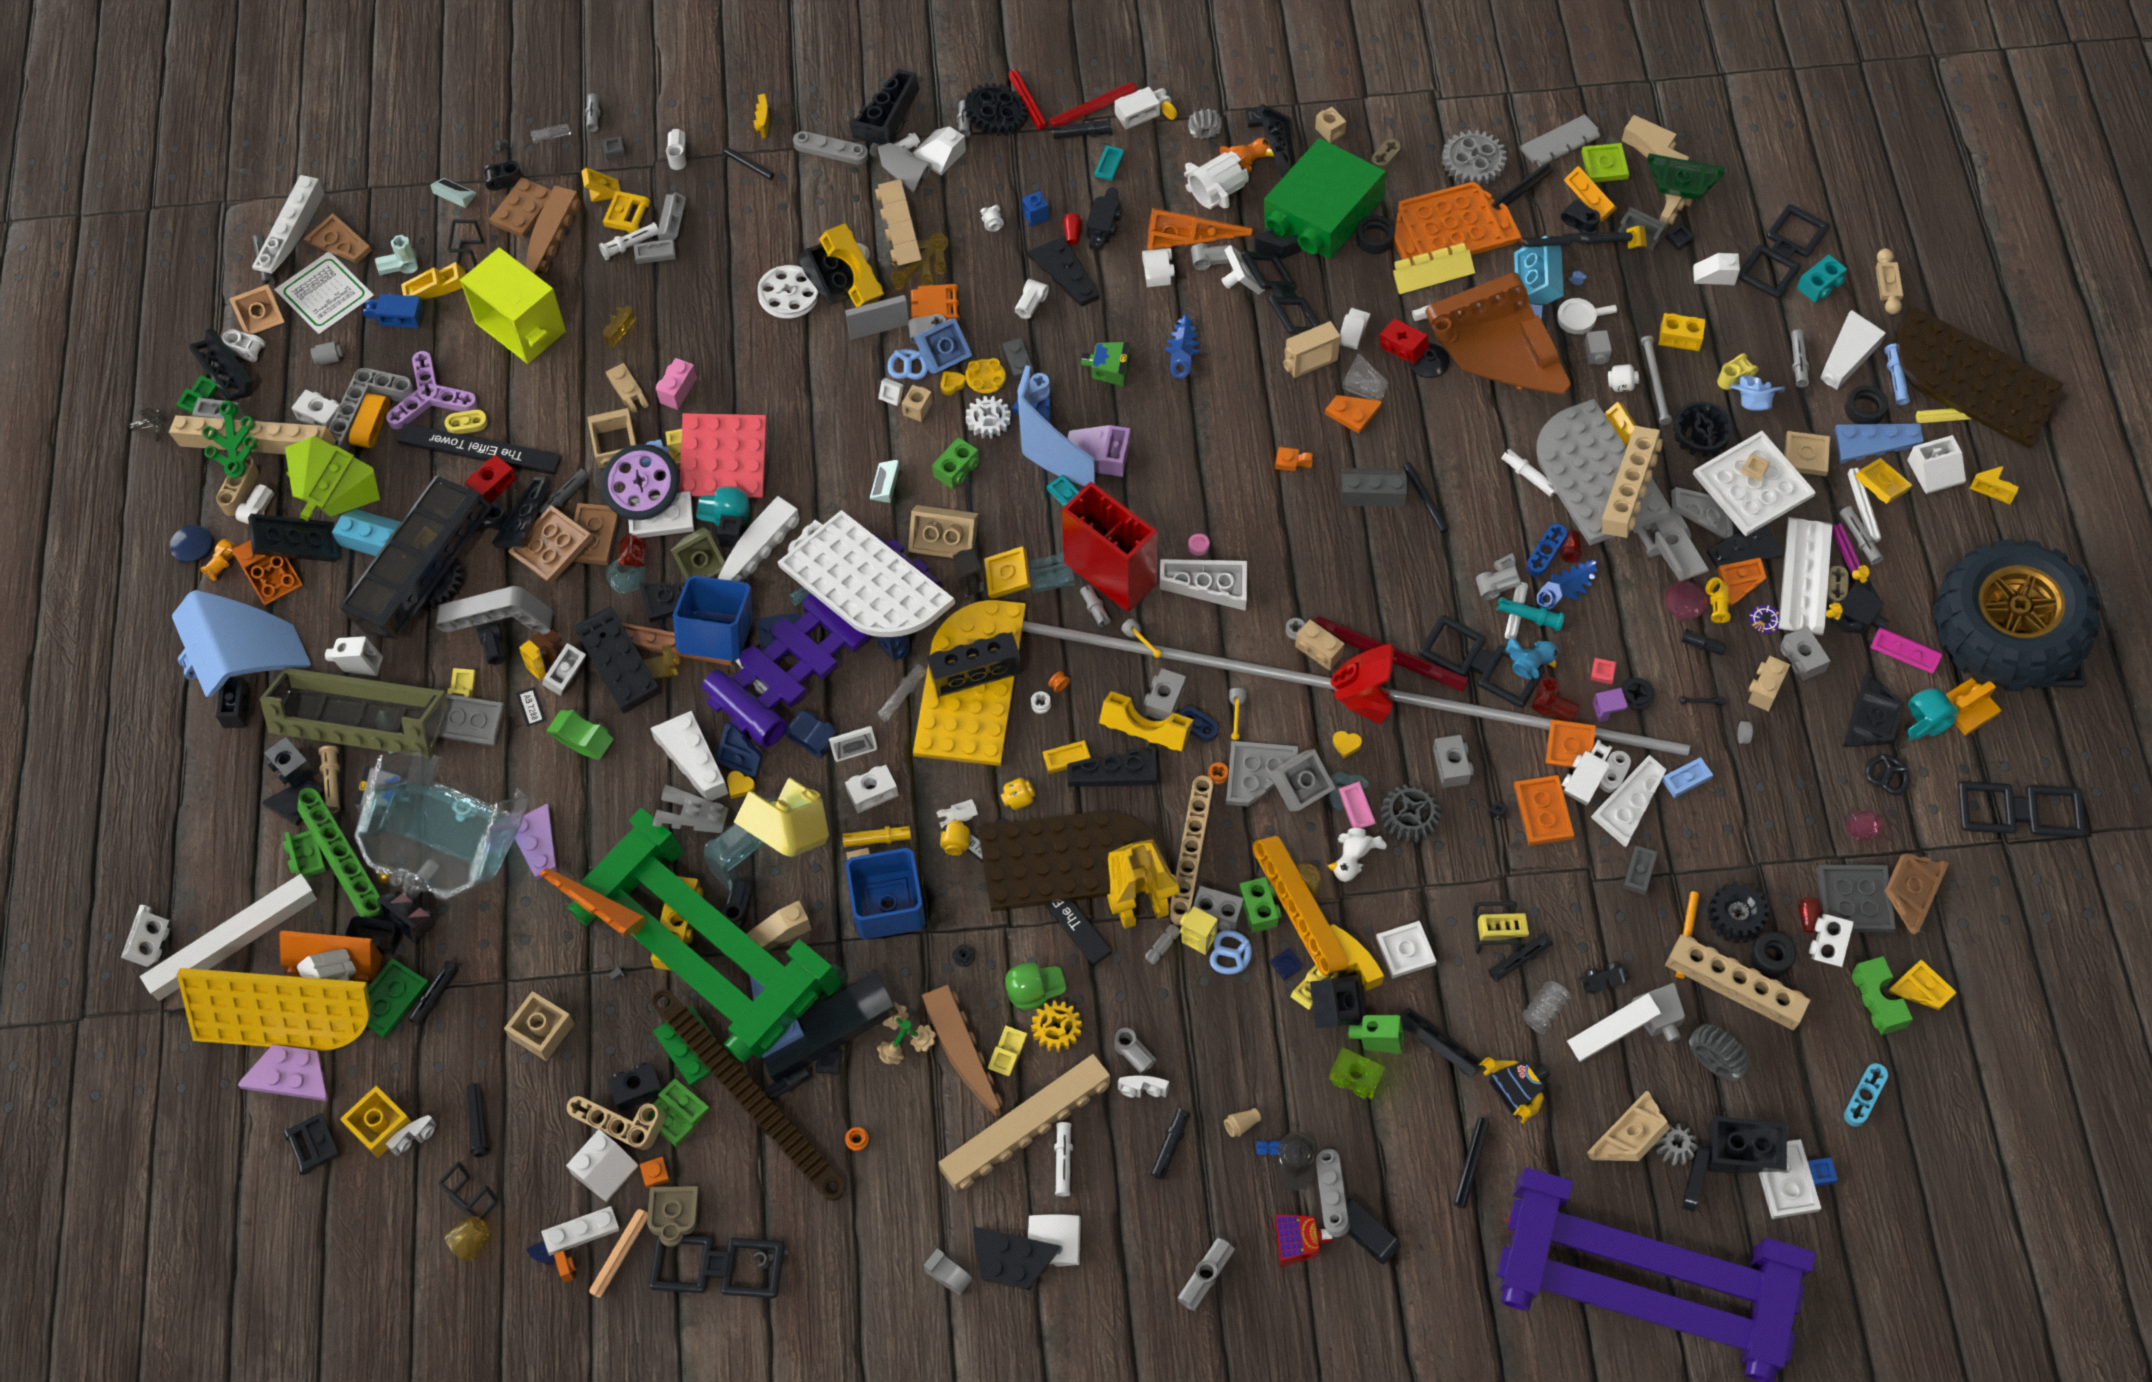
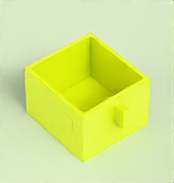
M500 247L460 279L475 324L525 363L529 364L566 332L553 288Z

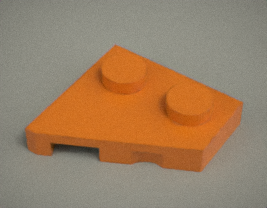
M1336 395L1325 409V415L1360 434L1381 408L1382 402Z

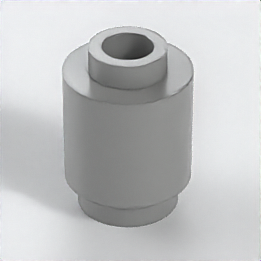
M335 341L315 345V348H311L314 364L325 365L339 362L340 357H343L341 345H337Z

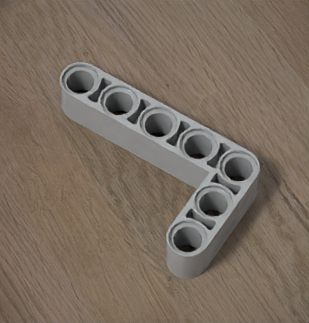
M369 368L357 370L328 428L336 440L334 446L336 445L348 452L351 445L349 443V433L364 396L367 393L388 396L392 401L402 402L415 392L411 381L405 376Z
M512 586L440 605L436 628L443 632H452L514 617L533 632L547 634L551 631L553 610L525 589Z

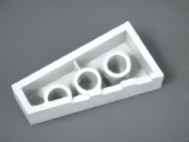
M1160 559V589L1246 611L1247 561Z
M692 711L650 728L657 744L664 749L665 753L675 762L680 771L687 776L704 799L713 801L728 794L724 779Z

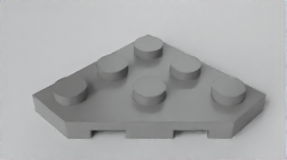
M1231 741L1226 805L1248 807L1276 785L1269 772L1297 756L1298 746Z

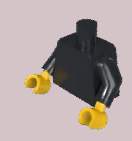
M1863 565L1858 566L1859 570L1852 573L1854 579H1860L1859 583L1856 581L1841 604H1830L1831 610L1826 611V616L1832 618L1831 622L1837 624L1845 633L1866 634L1871 625L1879 629V627L1886 628L1889 623L1888 619L1879 615L1884 603L1875 591L1870 579L1867 578L1870 573L1869 568Z

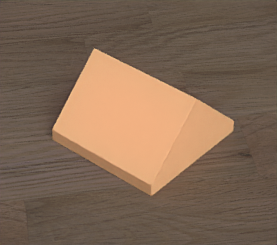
M268 284L229 298L241 327L246 334L252 335L284 323L277 301Z

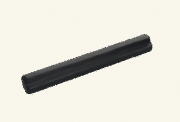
M1545 163L1494 201L1492 207L1500 210L1499 205L1501 203L1508 206L1550 175L1553 171L1552 167Z
M1480 1117L1475 1125L1453 1203L1454 1206L1465 1209L1467 1206L1490 1124L1488 1119Z

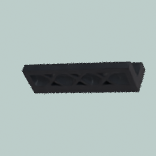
M214 328L205 331L204 341L189 345L190 351L228 401L252 395L253 380ZM207 348L209 353L200 352L198 349ZM208 362H216L219 364V366L216 367L209 365ZM222 374L228 376L229 379H221L218 377V375ZM228 388L238 389L239 392L231 394Z

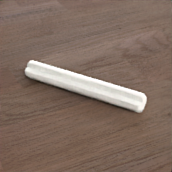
M1852 468L1848 472V477L1864 527L1869 536L1874 538L1875 543H1878L1881 539V534L1866 487L1854 477L1860 469Z

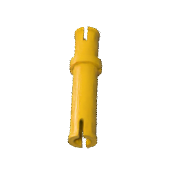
M910 825L897 828L886 826L885 829L842 834L844 848L875 843L892 844L895 841L912 839Z

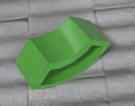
M560 710L546 730L552 737L568 748L597 760L601 759L614 739L608 734L607 728L584 720L574 710Z

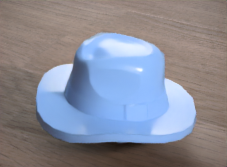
M1741 376L1740 384L1730 385V388L1740 390L1741 405L1748 410L1754 411L1771 409L1775 392L1782 393L1785 391V387L1771 388L1770 382H1766L1763 385L1760 378L1753 376Z

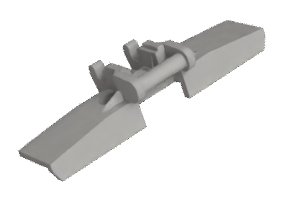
M1651 478L1650 483L1669 510V517L1633 530L1634 533H1638L1646 546L1648 557L1662 554L1679 581L1708 572L1709 569L1690 540L1691 533L1687 524L1679 513L1670 508L1653 478ZM1646 530L1657 531L1655 533V544Z

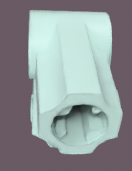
M397 235L391 241L395 254L375 259L379 275L398 271L409 274L418 269L415 250L412 248L408 237L403 235Z

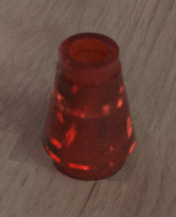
M1569 531L1561 548L1560 554L1565 562L1575 563L1582 556L1580 534L1577 531Z
M1800 899L1798 910L1803 932L1816 933L1815 925L1818 917H1820L1821 910L1819 899Z

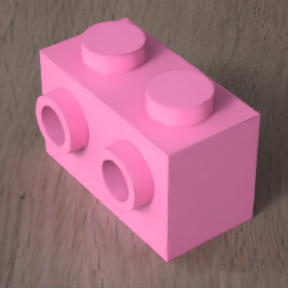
M675 358L673 363L667 367L665 376L656 385V392L661 404L677 410L680 408L697 380L693 364Z

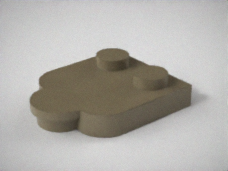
M698 1186L650 1187L647 1225L650 1232L658 1235L660 1241L665 1246L673 1247L678 1245L684 1235L690 1234L696 1228L699 1200Z

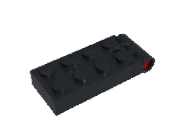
M612 606L573 626L623 714L662 693Z

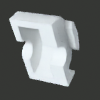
M1171 248L1142 251L1147 287L1171 285V276H1174V265L1169 264V260H1172Z

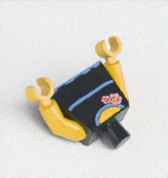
M1491 1057L1485 1058L1479 1064L1487 1068L1483 1072L1485 1076H1488L1491 1072L1493 1073L1491 1074L1489 1084L1515 1119L1522 1116L1521 1123L1524 1124L1528 1118L1539 1112L1544 1100L1543 1092L1545 1090L1542 1081L1550 1076L1545 1065L1541 1064L1532 1069L1527 1061H1495Z

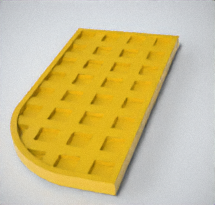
M985 600L961 608L948 617L936 632L932 641L930 655L936 651L944 652L953 649L957 645H968L978 639H989L999 633L1010 632L1013 633L1019 651L1026 603ZM928 664L913 755L1001 766L1015 676L937 697Z
M180 968L177 973L193 1041L264 1047L278 1045L326 1051L343 1047L358 1038L364 1031L371 1014L366 982Z

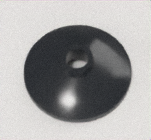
M1428 343L1429 349L1425 350L1420 359L1415 364L1408 363L1411 370L1418 376L1436 378L1447 371L1450 358L1444 348L1434 343Z

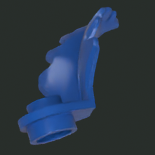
M1184 314L1182 319H1178L1180 324L1174 326L1177 331H1172L1171 335L1175 338L1167 340V343L1172 346L1164 348L1165 351L1171 354L1170 372L1179 379L1185 378L1189 374L1191 356L1200 353L1199 349L1194 348L1200 345V342L1192 340L1198 337L1197 333H1192L1196 327L1190 325L1193 323V320L1189 319L1187 314ZM1178 364H1182L1184 366V370L1180 372L1177 370L1176 366Z
M1586 560L1585 565L1579 563L1578 569L1576 566H1572L1571 573L1564 569L1561 572L1562 576L1553 573L1551 581H1548L1537 594L1536 600L1538 605L1552 609L1565 596L1579 600L1578 592L1582 594L1587 593L1584 585L1589 587L1593 585L1589 579L1596 578L1593 572L1598 571L1596 568L1597 560ZM1547 595L1551 598L1550 602H1546L1545 598Z

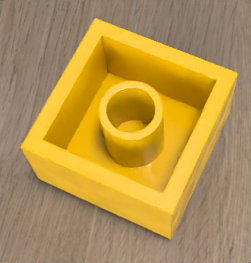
M377 1086L340 1118L344 1125L377 1158L389 1149L386 1146L388 1140L402 1128L412 1123L408 1116Z

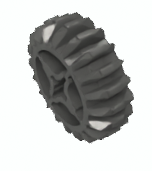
M1405 784L1403 785V790L1396 787L1394 792L1390 791L1388 793V798L1383 799V806H1381L1380 812L1382 814L1381 822H1385V829H1390V836L1397 834L1398 841L1404 837L1406 838V843L1410 842V839H1414L1415 843L1419 842V837L1425 841L1428 835L1432 836L1434 834V829L1439 828V821L1442 815L1440 813L1441 805H1437V798H1432V791L1425 793L1424 786L1418 790L1415 784L1412 785V788H1408ZM1400 804L1401 811H1399L1397 815H1394V807ZM1427 811L1429 818L1422 824L1421 816Z
M1713 1024L1701 1025L1690 1037L1689 1047L1693 1051V1055L1698 1058V1061L1704 1067L1716 1074L1717 1077H1722L1723 1080L1738 1081L1740 1077L1742 1078L1751 1065L1750 1058L1747 1055V1051L1742 1048V1044L1738 1043L1735 1038L1729 1035V1032L1726 1033L1720 1027L1717 1028Z

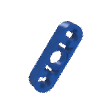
M1552 524L1547 529L1528 559L1526 570L1529 575L1540 577L1545 573L1565 542L1567 530L1563 525ZM1556 532L1560 533L1555 541H1552L1553 534H1556ZM1547 546L1550 547L1553 552L1550 554H1545L1541 551V548ZM1541 559L1540 567L1534 568L1533 565H1536L1538 560Z

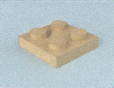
M1787 431L1784 456L1799 473L1826 476L1828 473L1830 436Z

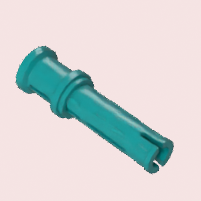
M1500 597L1498 601L1499 606L1496 608L1497 611H1503L1535 621L1537 626L1545 625L1554 628V631L1557 632L1561 629L1564 621V613L1562 612L1558 614L1548 611L1545 607L1534 608Z

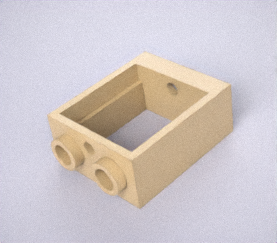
M1329 321L1286 340V348L1284 349L1285 360L1283 363L1286 371L1291 372L1294 378L1338 360L1340 335L1332 322Z
M628 408L587 417L595 459L599 469L605 468L610 459L620 450L601 454L597 434L627 427L631 446L637 445Z

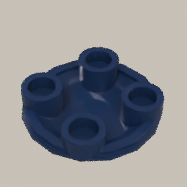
M197 525L187 526L173 535L169 548L178 562H191L200 558H207L210 555L212 538L204 527Z

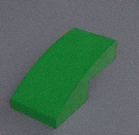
M200 375L191 390L186 388L176 406L193 413L198 398L211 399L219 388L213 380Z

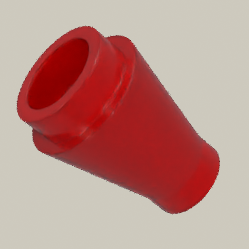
M1066 214L1062 223L1067 244H1078L1082 220L1078 214Z

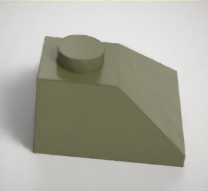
M701 528L684 537L670 550L685 580L692 576L710 578L720 573L725 564L710 532L705 528Z

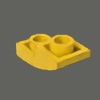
M765 93L757 95L759 103L756 104V120L753 121L756 132L760 131L762 139L767 137L770 124Z

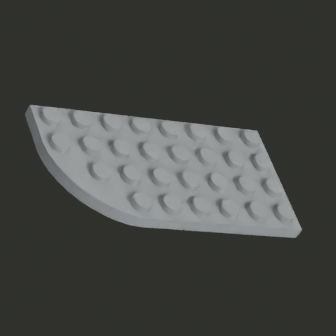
M1595 399L1566 408L1554 415L1544 425L1537 440L1538 464L1589 545L1615 537L1614 535L1602 533V517L1627 449ZM1648 482L1645 485L1647 486L1646 496L1640 500L1642 502L1640 513L1635 514L1636 524L1634 530L1669 517V510L1651 483Z

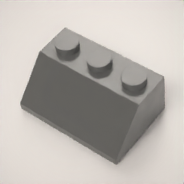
M1341 468V506L1405 507L1407 496L1405 469Z

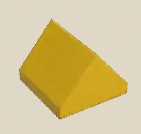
M1634 226L1626 230L1627 233H1632L1633 239L1627 241L1629 249L1647 247L1645 226Z

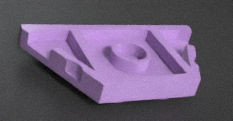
M272 1045L238 1084L241 1089L328 1101V1094L324 1084V1073L321 1069L320 1054L318 1051Z

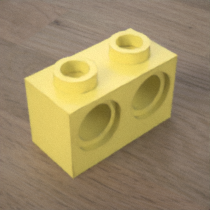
M1193 906L1190 912L1186 911L1180 921V924H1182L1180 933H1182L1181 942L1206 955L1217 935L1218 919Z

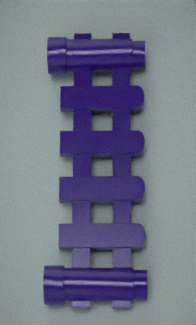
M873 534L943 589V583L928 572L929 567L919 559L913 562L902 553L904 552V547L893 538L888 542ZM812 593L804 599L803 608L806 614L797 622L792 624L789 620L782 619L773 625L771 633L775 641L761 652L757 647L753 646L741 653L739 660L743 668L737 674L731 677L730 675H725L721 670H715L706 677L702 684V689L709 695L706 703L717 713L721 710L725 711L733 718L731 722L743 734L748 731L750 737L763 748L774 745L783 736L787 727L786 720L772 710V708L780 701H783L790 708L793 707L806 695L805 688L800 685L805 679L814 673L823 680L838 667L837 660L832 657L838 650L845 645L852 652H855L869 640V635L854 629ZM821 625L831 634L817 645L807 635L817 626ZM789 652L799 662L786 673L776 662ZM755 680H758L767 688L758 698L746 690Z

